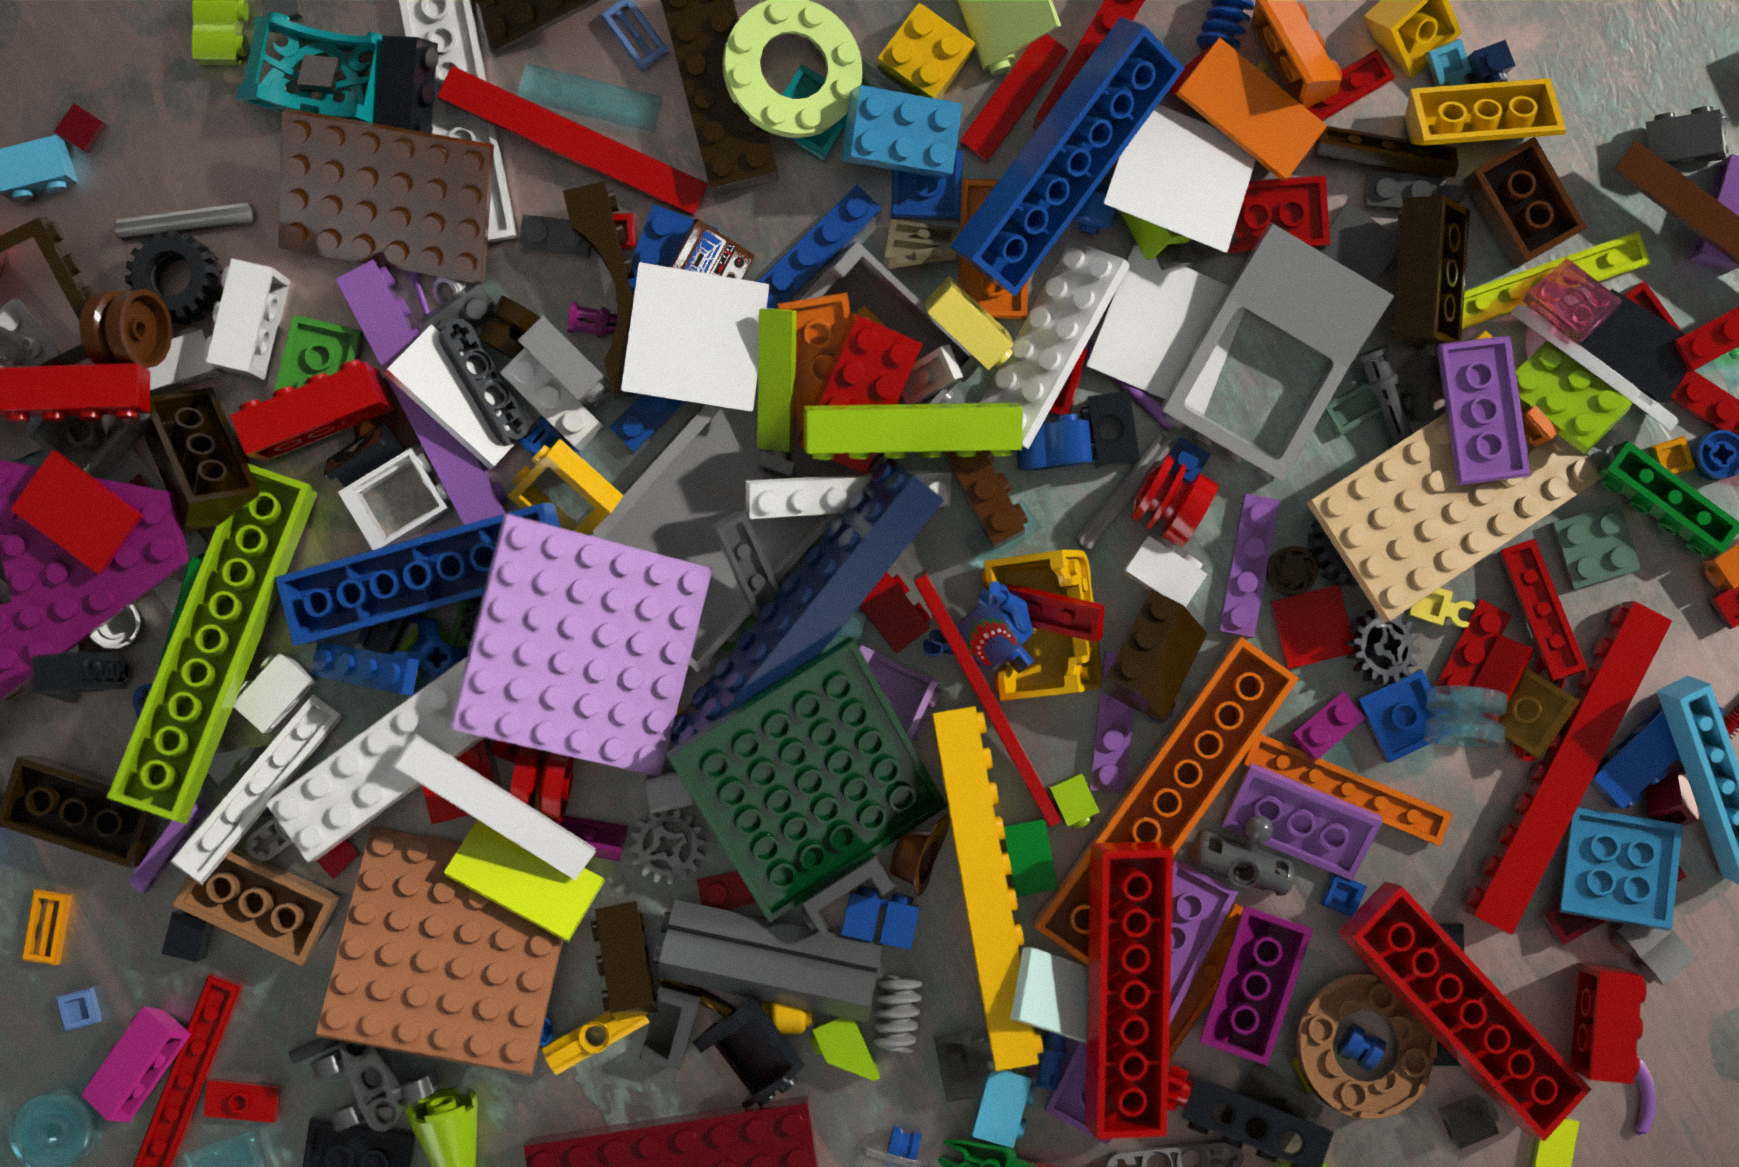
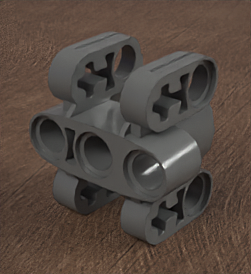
M344 1041L340 1042L339 1049L329 1052L311 1063L316 1080L346 1071L355 1095L356 1102L338 1107L330 1113L336 1131L349 1128L364 1120L372 1129L386 1131L401 1119L404 1113V1105L431 1095L441 1086L435 1070L412 1080L408 1078L399 1085L387 1054L393 1052V1050L359 1045L357 1048H354L352 1043ZM371 1069L378 1073L380 1076L379 1086H372L367 1083L365 1079L366 1070ZM390 1106L393 1112L392 1119H383L378 1114L377 1109Z

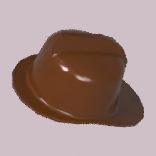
M948 815L942 816L931 832L912 831L905 834L894 848L889 869L890 874L914 885V892L918 897L927 888L934 862L947 835L950 821Z

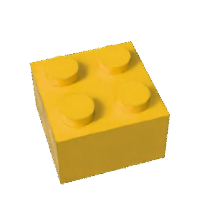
M919 2L878 56V67L913 95L941 99L974 55L976 43Z

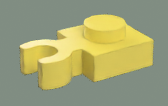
M1438 588L1410 607L1406 615L1438 626L1443 625L1446 617L1455 627L1464 628L1468 627L1469 623L1459 619L1458 611L1461 608L1474 610L1475 605L1469 601L1450 602L1453 592Z

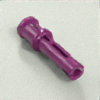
M572 302L568 315L567 333L573 334L574 331L596 334L597 338L606 337L607 334L614 335L616 326L609 325V322L617 324V314L610 313L607 307H601L598 310L580 307L577 302ZM580 318L592 319L594 322L582 321Z

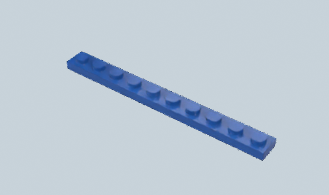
M858 184L758 281L769 284L766 308L778 309V303L790 302L846 245L882 212V208ZM642 394L609 428L635 453L687 401Z

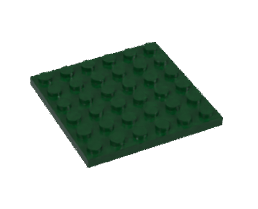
M851 636L665 753L769 923L947 807L858 645Z

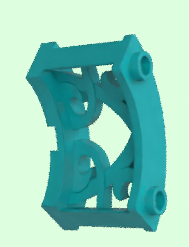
M269 12L268 16L254 18L253 25H255L244 81L238 87L237 99L275 112H280V109L289 108L376 123L382 36L384 35L367 32L366 36L318 30L291 22L287 15L277 12ZM269 32L280 34L288 39V43L284 47H279L273 42L275 50L283 58L280 61L265 54ZM299 41L307 42L310 44L301 48ZM341 50L350 51L349 57L347 58ZM327 54L329 57L339 58L341 63L340 69L346 76V80L337 81L334 94L344 89L350 88L351 92L342 91L345 99L341 103L333 100L334 94L322 93L319 100L312 99V92L300 90L297 93L287 92V87L293 83L285 77L288 75L298 81L299 72L294 69L302 64L304 55L320 56ZM365 54H373L372 64L370 62L360 63L361 57ZM263 61H265L273 68L267 73L260 84ZM371 66L369 76H358V74L366 72ZM363 86H367L365 97L362 88Z

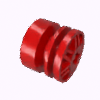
M1167 454L1157 466L1151 469L1135 496L1133 510L1129 518L1139 522L1146 510L1151 513L1145 523V528L1151 529L1162 518L1166 522L1161 537L1183 548L1210 507L1219 484L1201 473L1194 476L1188 484L1182 482L1187 465L1180 464L1173 476L1170 475L1169 471L1175 458Z

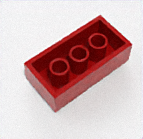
M853 312L812 406L897 404L923 343ZM804 426L797 440L801 448H804ZM870 452V458L852 459L848 457V453H834V458L830 460L866 474L876 452Z
M352 360L339 366V372L329 376L326 373H320L306 379L307 384L296 389L293 386L284 387L273 392V398L261 403L260 400H252L240 405V411L230 416L245 455L266 462L394 411L395 408L381 372L365 361L360 363V360Z

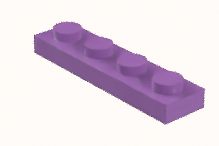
M1250 494L1243 495L1218 631L1250 638L1255 636L1280 500Z
M1104 651L1102 685L1119 652ZM1102 692L1099 693L1088 787L1092 791L1125 794L1134 708Z

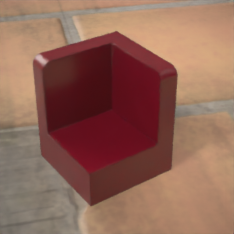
M1678 770L1668 772L1661 781L1656 784L1650 783L1645 788L1649 815L1653 820L1683 824V826L1699 822L1696 801L1690 784Z

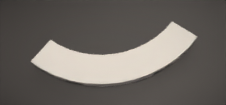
M1518 304L1511 312L1523 324L1632 401L1634 405L1664 427L1672 431L1679 422L1678 418L1641 392L1619 373L1575 341L1559 332L1554 326L1523 304Z

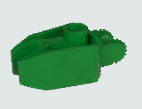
M951 1137L943 1141V1144L961 1151L964 1154L965 1161L946 1155L938 1158V1162L943 1167H1039L1017 1158L1018 1152L1015 1147L1010 1148L975 1137Z

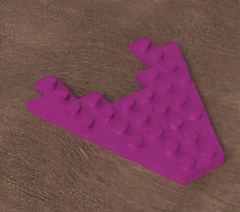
M0 460V555L12 601L0 604V702L33 678L32 656L70 651L189 563L173 492L93 477L144 515L104 573L97 574L10 510L40 467Z

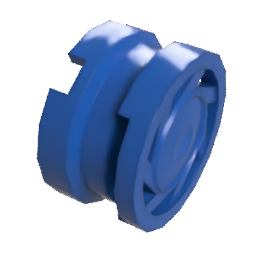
M1717 430L1702 435L1693 442L1690 448L1696 467L1693 471L1699 477L1705 480L1718 481L1739 473V435L1729 430Z

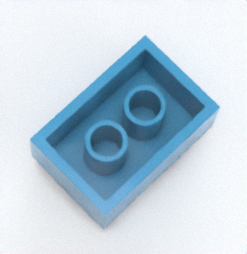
M859 85L850 92L841 161L937 178L952 175L963 103Z

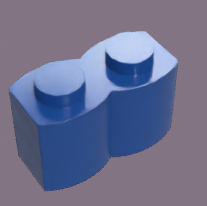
M1078 414L1057 416V422L1046 424V420H1044L1029 449L1022 447V450H1017L1018 470L1038 471L1093 463L1089 421L1078 419Z

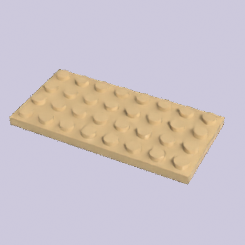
M1522 362V363H1520L1519 365H1517V366L1515 367V371H1516L1524 362ZM1445 412L1308 501L1307 505L1382 621L1387 623L1603 478L1597 473L1598 468L1588 453L1586 455L1558 434L1553 439L1537 447L1533 446L1526 439L1531 476L1457 486L1448 421Z

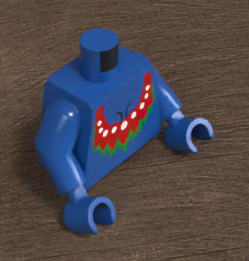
M994 581L990 583L989 591L984 588L980 589V604L962 618L956 626L977 664L991 670L1002 660L1006 659L1019 674L1034 661L1021 646L1034 633L1027 603L1023 599L1011 594L1004 584L1001 585L999 582ZM939 629L930 631V641H923L924 653L930 657H937L942 653L954 656L947 641L943 639L942 632Z

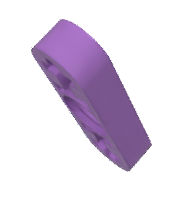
M195 804L187 825L172 820L133 873L129 884L142 894H146L157 883L170 865L171 860L197 828L206 811Z

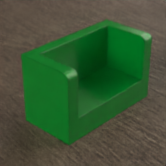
M1040 817L1005 824V843L1010 859L1014 883L1013 889H1015L1016 897L1059 889L1045 819Z

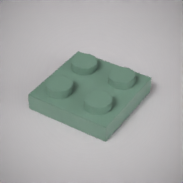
M1621 503L1550 523L1570 590L1641 570Z

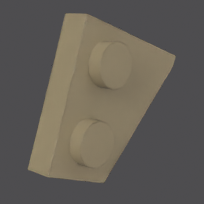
M891 219L883 266L886 269L955 260L956 252L950 246L958 237L959 228Z

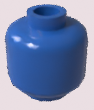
M1099 183L1072 221L1079 224L1078 231L1098 235L1099 229L1106 230L1112 227L1117 209L1104 204L1109 185Z

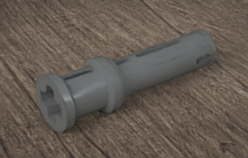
M1381 346L1358 355L1357 360L1363 363L1369 379L1367 383L1368 390H1371L1372 393L1375 392L1394 445H1396L1413 433L1395 386L1399 378L1396 373L1392 372L1386 356L1388 348L1387 346Z

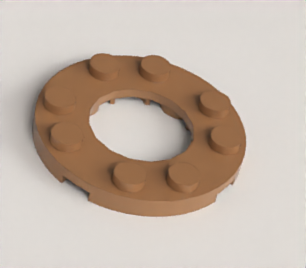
M1354 974L1331 981L1317 991L1310 999L1299 1020L1296 1034V1053L1299 1067L1306 1083L1323 1103L1344 1115L1363 1119H1379L1402 1112L1423 1094L1431 1080L1429 1076L1434 1059H1437V1039L1377 975ZM1361 1010L1373 1011L1384 1017L1394 1029L1398 1042L1397 1058L1391 1070L1381 1078L1369 1082L1358 1081L1345 1074L1336 1062L1333 1051V1039L1339 1023L1350 1013Z

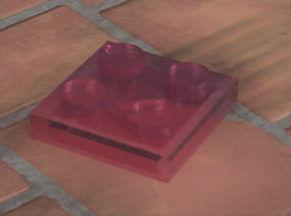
M1566 258L1527 292L1522 302L1579 345L1619 308L1623 300Z

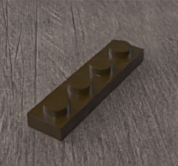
M1327 126L1316 141L1317 154L1332 160H1353L1367 166L1376 164L1392 167L1403 172L1412 170L1427 173L1432 177L1447 176L1455 178L1459 167L1457 148L1438 144L1416 145L1411 144L1408 139Z

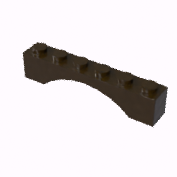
M604 181L563 190L574 233L587 242L601 257L612 276L616 288L618 302L617 326L611 347L604 359L612 395L615 400L639 395L638 393L621 390L635 292L631 291L629 279L635 278L631 258H623L621 246L627 245L623 225H615L612 212L619 211L614 190L607 192Z

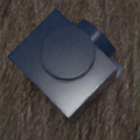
M1506 40L1473 51L1468 56L1472 72L1466 75L1470 84L1508 81L1506 74L1516 65Z

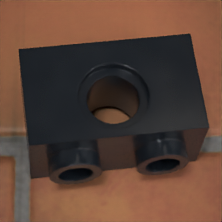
M1130 391L1088 396L1084 401L1085 406L1080 407L1081 420L1089 421L1092 461H1094L1095 469L1137 463L1140 460ZM1101 423H1113L1118 431L1117 437L1115 439L1104 438L1100 433Z

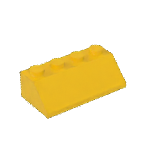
M1551 78L1413 88L1410 90L1404 117L1410 143L1423 146L1565 135L1566 127Z

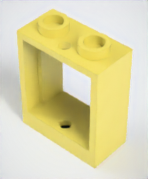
M950 276L925 300L927 313L988 370L994 365L1000 367L1013 353L1010 349L1014 345L1010 333Z

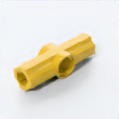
M607 1011L589 1019L583 1025L542 1047L541 1050L550 1069L555 1075H558L591 1055L602 1052L609 1045L648 1024L650 1019L646 1014L616 1020L610 1014V1011ZM592 1026L601 1027L605 1031V1040L599 1044L590 1042L586 1035L587 1029Z

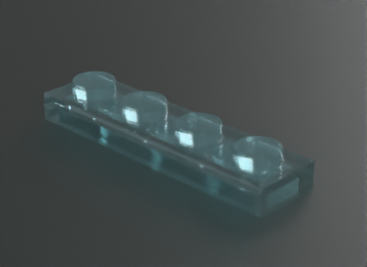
M529 63L526 64L518 94L519 97L532 103L654 133L662 103V97Z

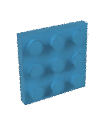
M1577 807L1569 825L1559 912L1670 931L1673 924L1683 824Z

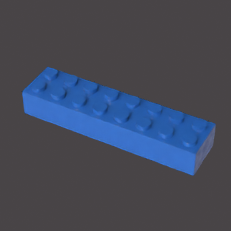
M1120 17L950 247L993 285L1016 297L1185 67L1145 25Z
M541 503L505 513L561 528L554 503ZM504 514L275 577L293 646L315 643L483 597Z

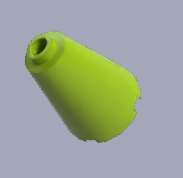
M457 1087L436 1090L431 1095L418 1100V1105L414 1108L411 1107V1104L406 1106L407 1120L431 1167H476L478 1099L476 1091L472 1088L466 1087L467 1094L458 1093Z

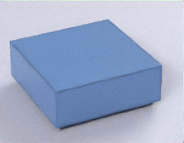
M94 987L56 997L64 1032L102 1021Z

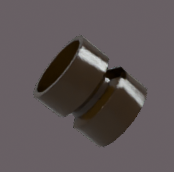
M501 295L492 311L495 317L494 320L485 323L478 337L486 345L514 359L525 348L518 340L541 317L519 303Z

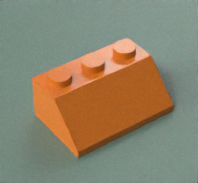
M1256 0L1251 28L1289 94L1305 108H1309L1337 94L1342 80L1341 69L1334 59L1330 60L1327 56L1325 42L1321 34L1317 30L1313 32L1308 23L1309 17L1304 5L1301 2L1297 3L1295 0Z

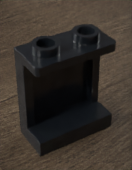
M754 997L714 1022L692 1042L700 1053L714 1045L750 1092V1095L741 1103L744 1109L749 1108L755 1103L759 1107L765 1105L777 1094L776 1090H779L781 1094L786 1092L797 1083L798 1079L795 1075L805 1066Z

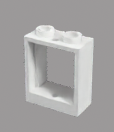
M409 448L338 491L372 550L401 543L453 511L448 503L451 500L441 482L437 484L430 473L435 469L424 452L419 454L414 449ZM413 465L437 506L389 536H386L362 495Z

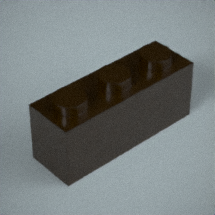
M637 901L595 909L596 921H591V929L594 941L600 942L602 955L596 956V962L600 977L605 976L607 989L601 991L605 1012L610 1011V1014L616 1020L658 1012L642 908Z

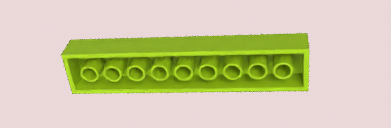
M248 464L260 491L259 496L223 523L217 525L107 798L186 825L279 593L275 577L287 573L318 495L310 484Z

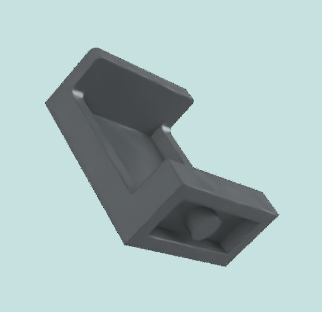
M876 854L803 900L802 905L804 908L801 909L802 912L800 913L811 931L815 928L821 934L828 931L829 924L820 910L869 878H872L882 896L895 888L892 878Z

